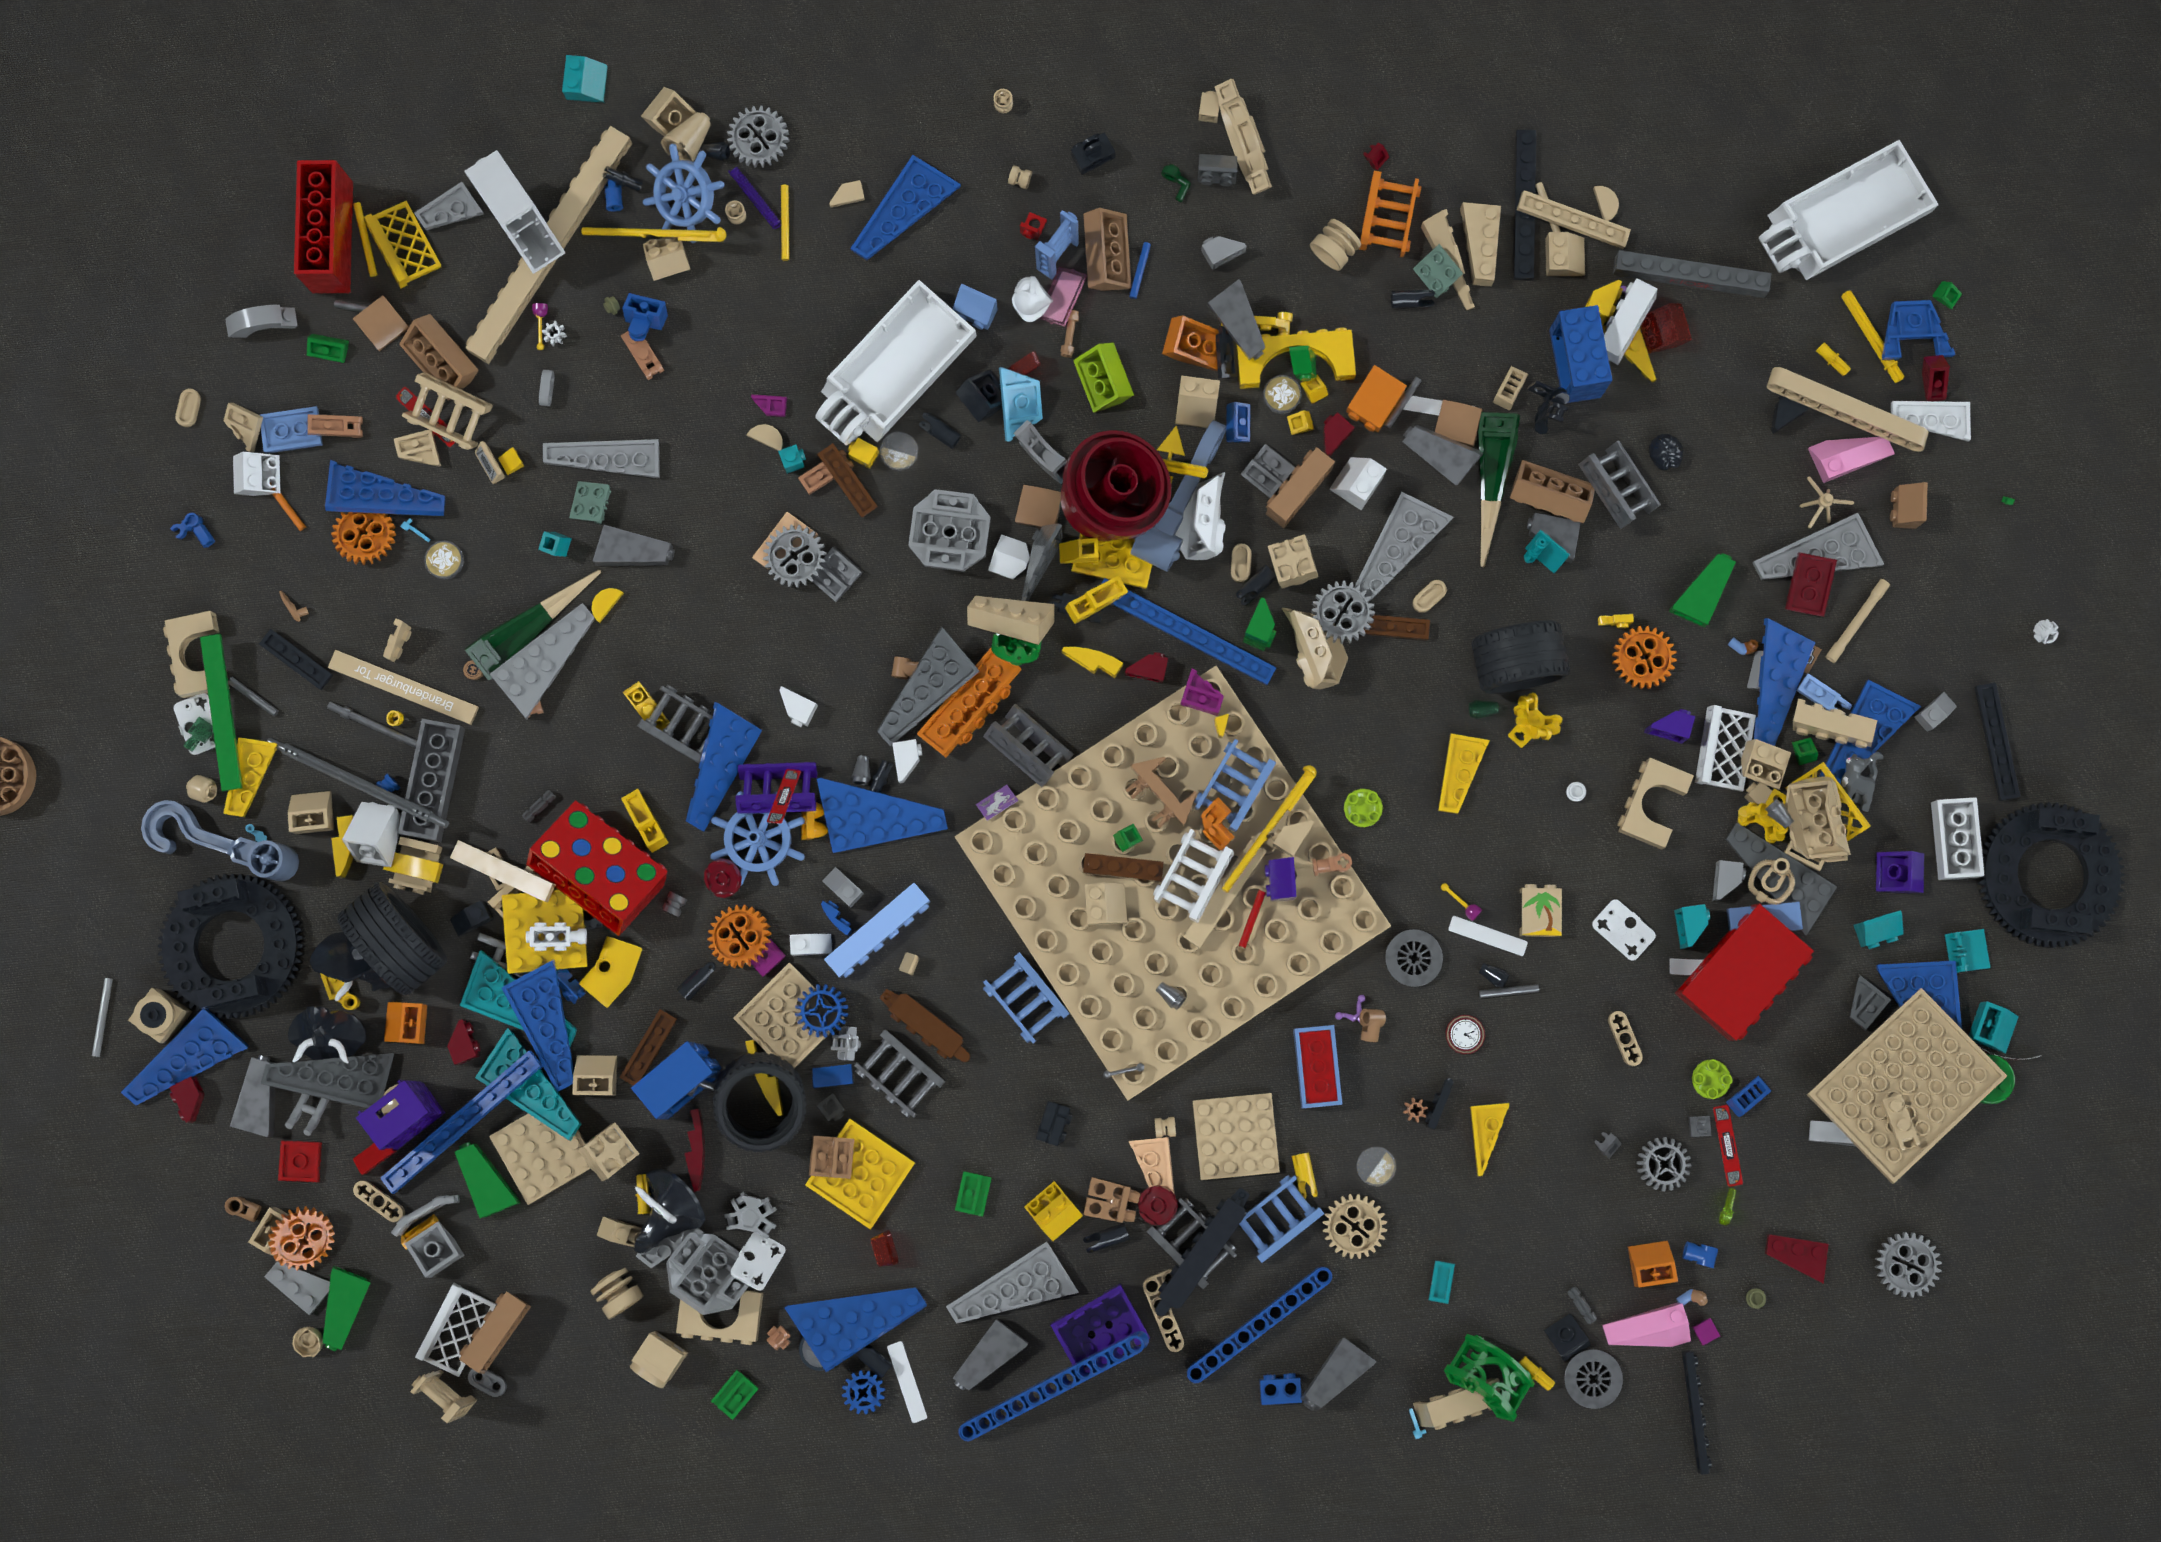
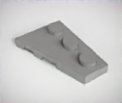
M460 182L414 214L425 230H430L483 215L484 213L463 182Z
M700 1228L683 1231L680 1234L663 1239L651 1251L637 1254L636 1257L650 1268H653L671 1256L689 1232L697 1234L705 1232Z
M279 1261L264 1276L308 1315H311L329 1294L330 1281L301 1269L297 1271L294 1266L288 1269L286 1264L281 1266Z

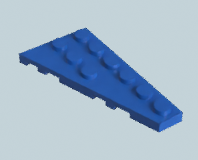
M912 155L852 245L851 251L865 260L870 259L959 189L961 184Z
M330 460L325 510L444 516L445 496L424 489L417 490L411 488L409 484L404 483L401 485L395 483L393 479L367 471L360 472L354 470V467L348 465L344 467Z
M1765 618V636L1762 639L1764 651L1763 656H1761L1759 674L1760 697L1757 698L1759 708L1758 717L1755 720L1754 739L1775 746L1815 642L1769 618Z
M1867 680L1850 714L1853 713L1877 720L1872 747L1859 748L1854 743L1840 744L1836 742L1826 762V766L1837 781L1841 784V779L1846 772L1847 758H1850L1853 754L1863 759L1869 758L1921 706ZM1821 772L1819 777H1825V774Z
M714 702L713 709L715 710L713 718L710 719V730L708 738L705 739L699 764L700 772L698 779L695 780L694 786L696 788L694 796L691 798L686 822L702 831H705L738 773V765H743L762 732L761 729L717 702Z
M554 959L501 988L554 1088L559 1092L573 1084L574 1068Z
M202 1009L121 1093L133 1104L138 1105L191 1076L193 1077L214 1066L216 1063L247 1049L249 1045L208 1009Z

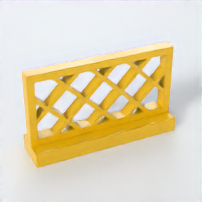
M407 201L373 216L371 214L364 216L366 226L400 289L407 286L408 282L441 268L437 256ZM406 208L408 212L406 219L397 217V211ZM383 217L391 218L389 227L380 225L378 219ZM394 220L404 223L402 231L392 228ZM407 224L416 227L415 235L405 233ZM390 232L400 235L397 243L388 240ZM403 236L413 239L410 247L400 244ZM416 240L424 242L425 248L423 252L413 249ZM399 248L409 251L406 260L396 255ZM412 252L422 255L419 264L409 261ZM425 256L432 258L435 262L430 267L422 265ZM407 264L417 267L416 273L408 276L405 271Z
M1822 762L1792 783L1804 779L1817 778V771L1819 769L1822 770L1825 777H1830L1835 781L1841 803H1845L1849 807V812L1841 810V815L1848 817V825L1844 824L1847 829L1846 839L1849 841L1871 825L1826 764ZM1853 819L1858 820L1863 827H1853Z

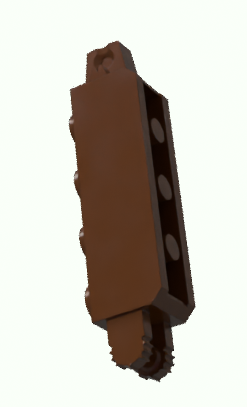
M888 989L883 992L880 999L888 1006L891 1012L890 1017L899 1023L902 1020L907 1024L905 1028L914 1035L916 1032L923 1037L921 1041L929 1047L932 1044L937 1047V1053L944 1059L947 1057L952 1059L955 1056L961 1062L963 1061V1063L970 1061V1053L961 1047L964 1043L963 1037L909 995H897Z

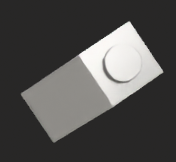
M1218 236L1205 240L1201 251L1211 269L1214 270L1245 253L1247 246L1245 243Z
M1943 692L1914 718L1928 732L1947 718L1957 706Z
M1723 860L1716 862L1712 901L1721 900L1742 883L1746 876V868H1743L1744 863Z
M836 867L822 881L850 908L864 894Z

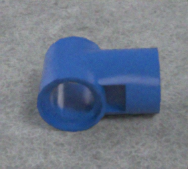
M1687 1241L1683 1249L1682 1258L1689 1261L1694 1260L1697 1261L1696 1264L1714 1268L1718 1249L1703 1244L1697 1246L1695 1243Z

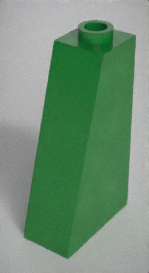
M1723 553L1721 555L1717 554L1674 603L1669 612L1705 628L1709 624L1736 563L1732 560V557Z
M468 1142L459 1146L460 1150L455 1151V1155L479 1218H485L521 1203L477 1144L471 1145Z
M334 1265L331 1271L322 1343L326 1344V1348L336 1351L337 1349L342 1350L371 1280Z

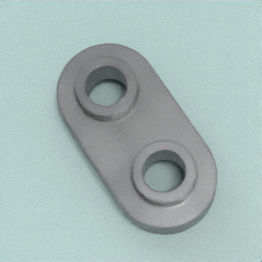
M473 1369L469 1372V1383L492 1397H498L505 1393L507 1383L501 1376L487 1370L485 1374H482V1380H478L476 1377L478 1372ZM495 1382L500 1384L499 1390L494 1388Z

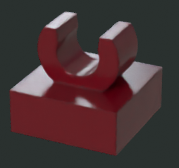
M1380 143L1370 145L1371 151L1369 154L1365 152L1363 154L1371 167L1377 171L1389 158L1384 145Z

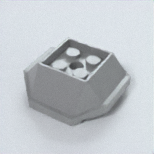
M935 489L913 508L908 546L925 567L964 572L986 557L991 517L974 494ZM947 529L955 530V534L952 537H947L944 533Z
M689 1232L666 1263L670 1293L702 1315L732 1309L749 1287V1285L734 1278L730 1273L740 1252L714 1234Z

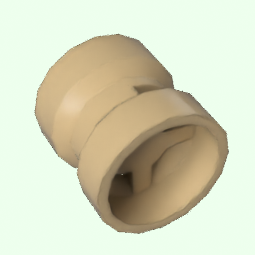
M999 89L994 94V106L998 112L1007 113L1013 107L1012 94L1007 89Z
M1013 165L1008 184H1017L1021 188L1027 189L1032 171L1027 169L1021 170L1020 167Z
M734 200L726 205L725 212L731 223L741 224L745 221L746 211L741 202Z
M1168 1117L1166 1120L1155 1118L1156 1138H1162L1164 1135L1169 1137L1176 1136L1174 1117Z

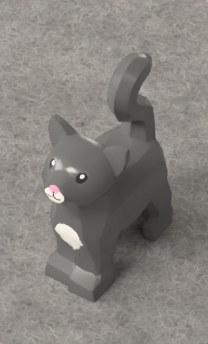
M1875 752L1866 759L1860 758L1856 754L1846 759V772L1841 779L1840 785L1854 803L1861 804L1859 809L1865 812L1869 811L1875 789V779L1878 773L1876 761L1877 759H1883V755L1880 752ZM1868 766L1870 773L1867 776H1862L1861 772Z

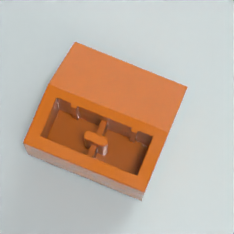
M388 1002L384 1042L424 1044L428 1005Z
M1668 1241L1628 1246L1635 1287L1640 1288L1678 1282L1675 1261Z

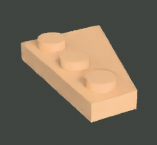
M786 512L770 535L776 537V530L782 533L783 526L790 530L791 524L795 530H797L798 525H801L802 531L808 526ZM770 535L752 557L764 567L769 563V561L763 560L764 557L768 556L763 550L769 549L766 542L772 543L773 541ZM795 538L792 542L795 548L800 547L802 544L801 538ZM785 549L777 551V558L782 559L786 556Z
M1169 1137L1129 1141L1148 1186H1164L1174 1193Z

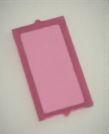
M1059 267L1048 292L1053 302L1050 303L1045 313L1039 319L1048 321L1050 324L1055 323L1065 326L1087 275L1077 272L1075 269L1070 270Z

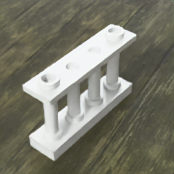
M1190 829L1189 833L1186 832L1181 840L1182 846L1162 884L1157 885L1153 895L1157 903H1160L1162 898L1188 910L1189 918L1198 923L1228 867L1234 851L1228 847H1225L1224 851H1218L1194 839L1196 833ZM1189 846L1216 858L1218 862L1215 868L1211 867L1210 869L1186 857L1185 854ZM1182 863L1206 875L1208 878L1206 885L1200 886L1176 874L1179 865ZM1174 881L1198 893L1199 898L1197 902L1190 903L1166 891L1170 882Z

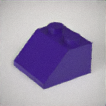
M1679 709V711H1675L1648 726L1644 733L1682 744L1690 738L1695 716L1690 715V711Z
M1914 851L1877 852L1876 891L1924 893V853Z
M1294 857L1269 860L1268 865H1265V877H1269V885H1266V896L1270 897V901L1295 900L1297 895Z

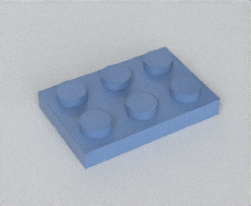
M318 407L261 414L260 416L263 417L261 434L264 453L322 446V436L307 435L308 414L319 415Z

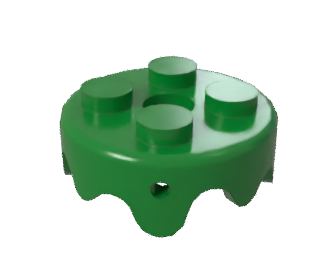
M998 633L993 634L991 650L996 657L1016 666L1033 662L1039 657L1041 642L1038 645Z
M1987 1055L2007 1077L1980 1103L1997 1104L2006 1100L2012 1093L2015 1086V1075L2012 1067L2006 1060L1996 1055Z

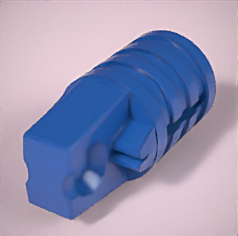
M608 179V186H604L606 210L611 212L620 211L623 209L622 187Z

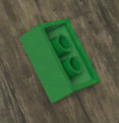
M1261 597L1243 639V643L1262 651L1266 647L1270 648L1276 631L1273 630L1275 623L1265 598Z

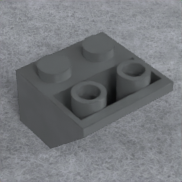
M1199 154L1197 182H1201L1203 185L1220 183L1222 186H1231L1236 183L1237 156Z

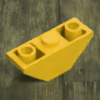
M638 681L623 693L645 721L647 718L649 719L657 703ZM663 712L656 721V728L661 731L670 723Z

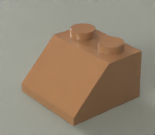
M1927 482L1899 485L1892 491L1891 502L1894 504L1890 520L1893 521V527L1916 529L1926 522Z

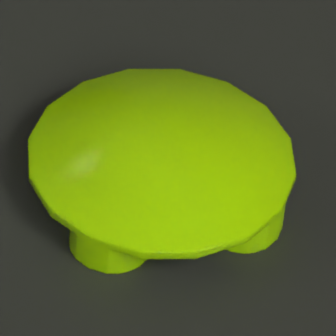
M1369 789L1355 790L1345 800V816L1350 823L1357 827L1372 826L1382 815L1383 805L1378 794Z
M1712 1059L1705 1060L1697 1065L1693 1071L1692 1082L1693 1087L1702 1097L1716 1099L1726 1094L1732 1083V1077L1724 1064Z

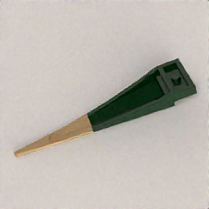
M1481 412L1478 433L1479 450L1483 453L1480 457L1481 567L1483 568L1486 564L1518 440L1519 414Z
M601 570L593 572L483 634L464 650L489 681L492 679L490 673L526 647L553 618L601 573Z

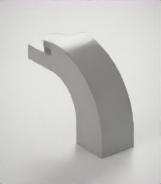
M263 305L243 309L225 319L228 337L247 338L253 332L262 329L296 328L298 326L295 308L280 307V305Z
M1027 420L1014 432V435L1031 458L1053 479L1062 484L1067 460L1058 454L1042 438L1032 423Z

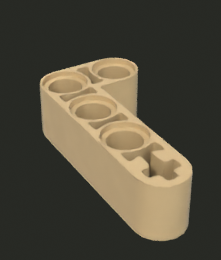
M1168 1269L1145 1279L1143 1289L1167 1348L1172 1352H1179L1184 1347V1340L1171 1308L1164 1316H1157L1154 1308L1155 1301L1161 1299L1158 1289L1165 1281L1166 1274L1172 1270ZM1149 1281H1155L1158 1284L1154 1292H1150L1146 1288ZM1165 1318H1170L1173 1321V1326L1170 1329L1162 1327V1321ZM1175 1329L1177 1330V1333H1173L1175 1339H1180L1176 1348L1174 1345L1170 1346L1169 1344L1172 1342L1170 1334L1167 1337L1165 1336V1333H1171Z

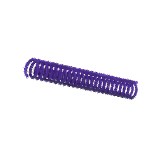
M735 167L731 172L729 170L730 176L734 178L743 192L747 194V197L758 208L761 215L765 217V220L771 224L772 229L779 228L781 224L778 225L780 223L779 218L774 216L775 213L769 209L768 204L758 195L757 190L745 179L746 176L740 172V169Z

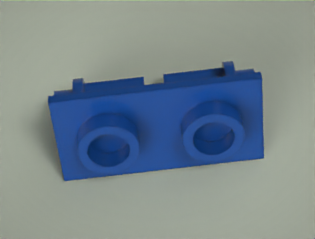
M556 969L562 995L567 1001L575 1004L578 997L581 998L586 994L584 988L576 979L571 983L568 982L572 978V974L567 969Z

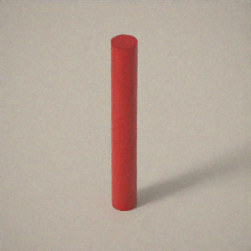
M1259 890L1238 945L1240 947L1246 948L1266 895L1264 891Z

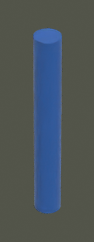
M1147 242L1143 243L1129 295L1132 299H1137L1151 244Z

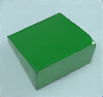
M1943 281L1932 296L1949 309H1952L1962 293L1952 282Z
M1811 737L1792 742L1799 765L1817 761L1818 751Z
M1134 823L1113 835L1122 852L1143 841Z

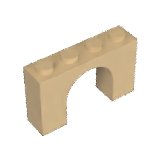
M212 611L165 620L163 630L169 642L167 652L172 658L170 669L172 674L175 675L176 683H174V690L176 694L182 698L207 694L205 670L192 671L186 664L185 651L192 640L219 633L216 614Z
M1649 758L1646 762L1643 761L1640 766V778L1634 781L1632 786L1634 793L1632 798L1628 797L1625 804L1627 811L1625 816L1621 815L1617 826H1620L1618 831L1659 849H1664L1672 829L1647 818L1642 809L1643 796L1652 787H1662L1684 796L1689 790L1694 775Z
M745 1291L740 1299L738 1317L727 1328L713 1327L705 1320L701 1313L680 1299L676 1333L681 1334L683 1338H693V1335L701 1336L702 1340L712 1341L713 1337L721 1338V1342L732 1343L734 1339L741 1340L740 1344L752 1345L753 1342L758 1341L763 1292Z

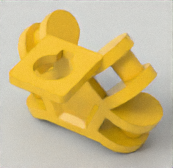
M1532 692L1528 696L1523 695L1519 697L1518 705L1513 709L1514 714L1518 716L1515 719L1517 725L1508 734V737L1519 747L1523 748L1531 739H1539L1541 737L1542 740H1549L1551 735L1560 733L1561 727L1559 725L1562 723V717L1560 715H1543L1538 710V696L1536 693ZM1523 732L1525 734L1523 736L1524 740H1519L1515 733Z
M1777 789L1772 790L1765 803L1757 805L1755 802H1750L1747 806H1743L1738 810V823L1742 826L1755 822L1760 824L1765 830V840L1770 844L1776 841H1783L1785 833L1789 829V827L1785 829L1781 824L1768 816V812L1765 810L1774 802L1773 798L1775 796L1780 797L1785 806L1786 795Z

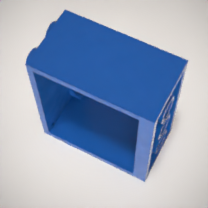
M1595 305L1559 311L1549 330L1559 385L1567 391L1570 397L1568 403L1601 398L1612 382V375L1599 307Z
M687 1041L631 1087V1089L656 1119L668 1120L705 1089L698 1086L704 1080L714 1082L721 1074L720 1069L722 1067L715 1059L709 1058L708 1054L710 1052L703 1044ZM698 1086L697 1090L691 1097L687 1095L695 1087Z

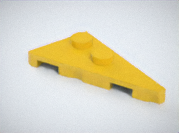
M1606 325L1602 326L1604 334L1606 333ZM1639 328L1624 356L1637 366L1646 379L1655 382L1656 377Z
M1509 1103L1470 1107L1477 1176H1483L1489 1157L1509 1108Z

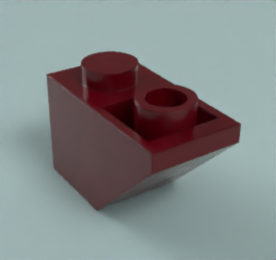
M465 1019L458 1021L447 1046L454 1065H460L480 1057L479 1051H481L478 1041H474L472 1033H474L472 1024Z
M191 1076L169 1087L171 1090L170 1097L174 1103H177L180 1109L178 1114L186 1123L196 1121L205 1096L197 1077Z

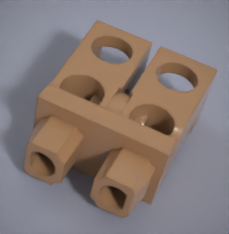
M1091 1177L1088 1195L1103 1198L1106 1201L1087 1197L1083 1215L1121 1223L1123 1221L1134 1222L1136 1211L1126 1209L1128 1201L1138 1203L1140 1193L1131 1190V1187Z

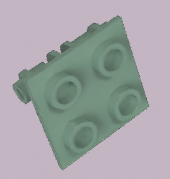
M1440 244L1413 268L1429 290L1435 291L1434 296L1436 298L1442 293L1447 292L1450 289L1449 287L1464 274Z
M578 481L569 518L594 521V523L601 525L602 521H605L604 510H607L605 505L609 504L607 501L611 494L610 485Z

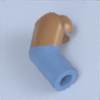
M1690 1289L1676 1298L1683 1306L1690 1301L1697 1302L1700 1306H1704L1708 1302L1707 1295L1703 1291Z

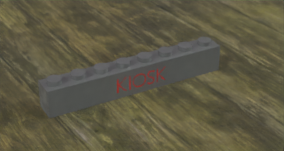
M1621 250L1615 256L1613 268L1614 276L1765 298L1769 293L1772 273Z

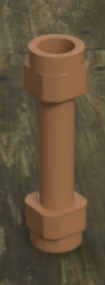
M1068 310L1065 319L1068 321L1065 344L1061 346V356L1071 358L1074 353V347L1072 346L1075 323L1079 321V312L1075 310Z

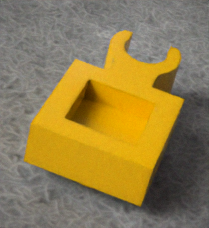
M1633 614L1599 616L1598 626L1611 625L1617 626L1618 629L1628 628V625L1634 622Z

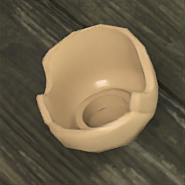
M314 1327L299 1329L293 1336L292 1345L295 1351L302 1357H315L323 1346L322 1333Z

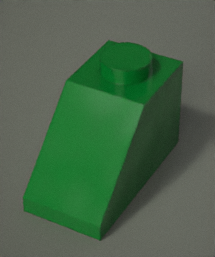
M1309 346L1289 347L1295 377L1300 381H1310L1311 378H1316V354Z

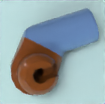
M1734 637L1728 643V646L1741 655L1754 653L1759 646L1756 640L1752 639L1749 642L1741 643Z

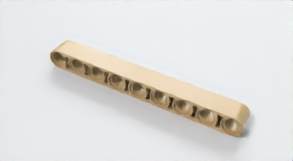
M1774 367L1772 369L1767 388L1770 391L1912 451L1920 452L1924 450L1929 433L1926 428L1784 368Z

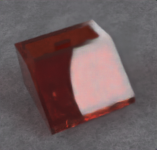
M1668 303L1649 312L1640 326L1648 354L1674 348L1692 340L1682 304Z

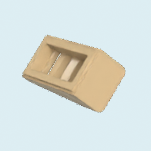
M1511 366L1493 403L1511 410L1528 374ZM1511 375H1512V376H1515V377L1521 379V381H1518V380H1516V379H1513V378H1511L1510 376H1511ZM1504 389L1514 393V395L1504 391Z

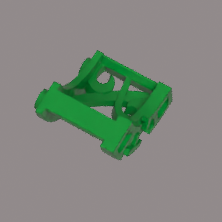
M1466 1334L1465 1341L1450 1365L1447 1364L1444 1369L1451 1384L1460 1386L1471 1393H1474V1391L1478 1392L1484 1397L1482 1401L1491 1408L1497 1418L1512 1422L1515 1421L1517 1417L1516 1410L1529 1388L1535 1385L1530 1372L1525 1370L1506 1352L1478 1335ZM1470 1349L1480 1352V1354H1475L1474 1352L1470 1354L1473 1360L1466 1356ZM1462 1361L1467 1364L1463 1368H1459ZM1488 1364L1499 1365L1504 1383L1487 1384L1486 1374L1481 1366ZM1478 1372L1480 1378L1476 1377L1473 1374H1476Z

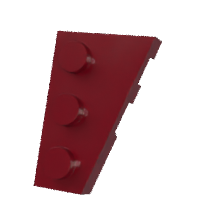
M1767 1235L1766 1255L1824 1284L1829 1244Z

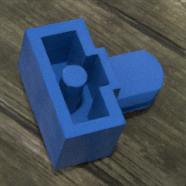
M631 293L628 294L623 306L625 322L630 323L628 328L629 336L634 341H643L649 328L662 330L668 316L664 301Z

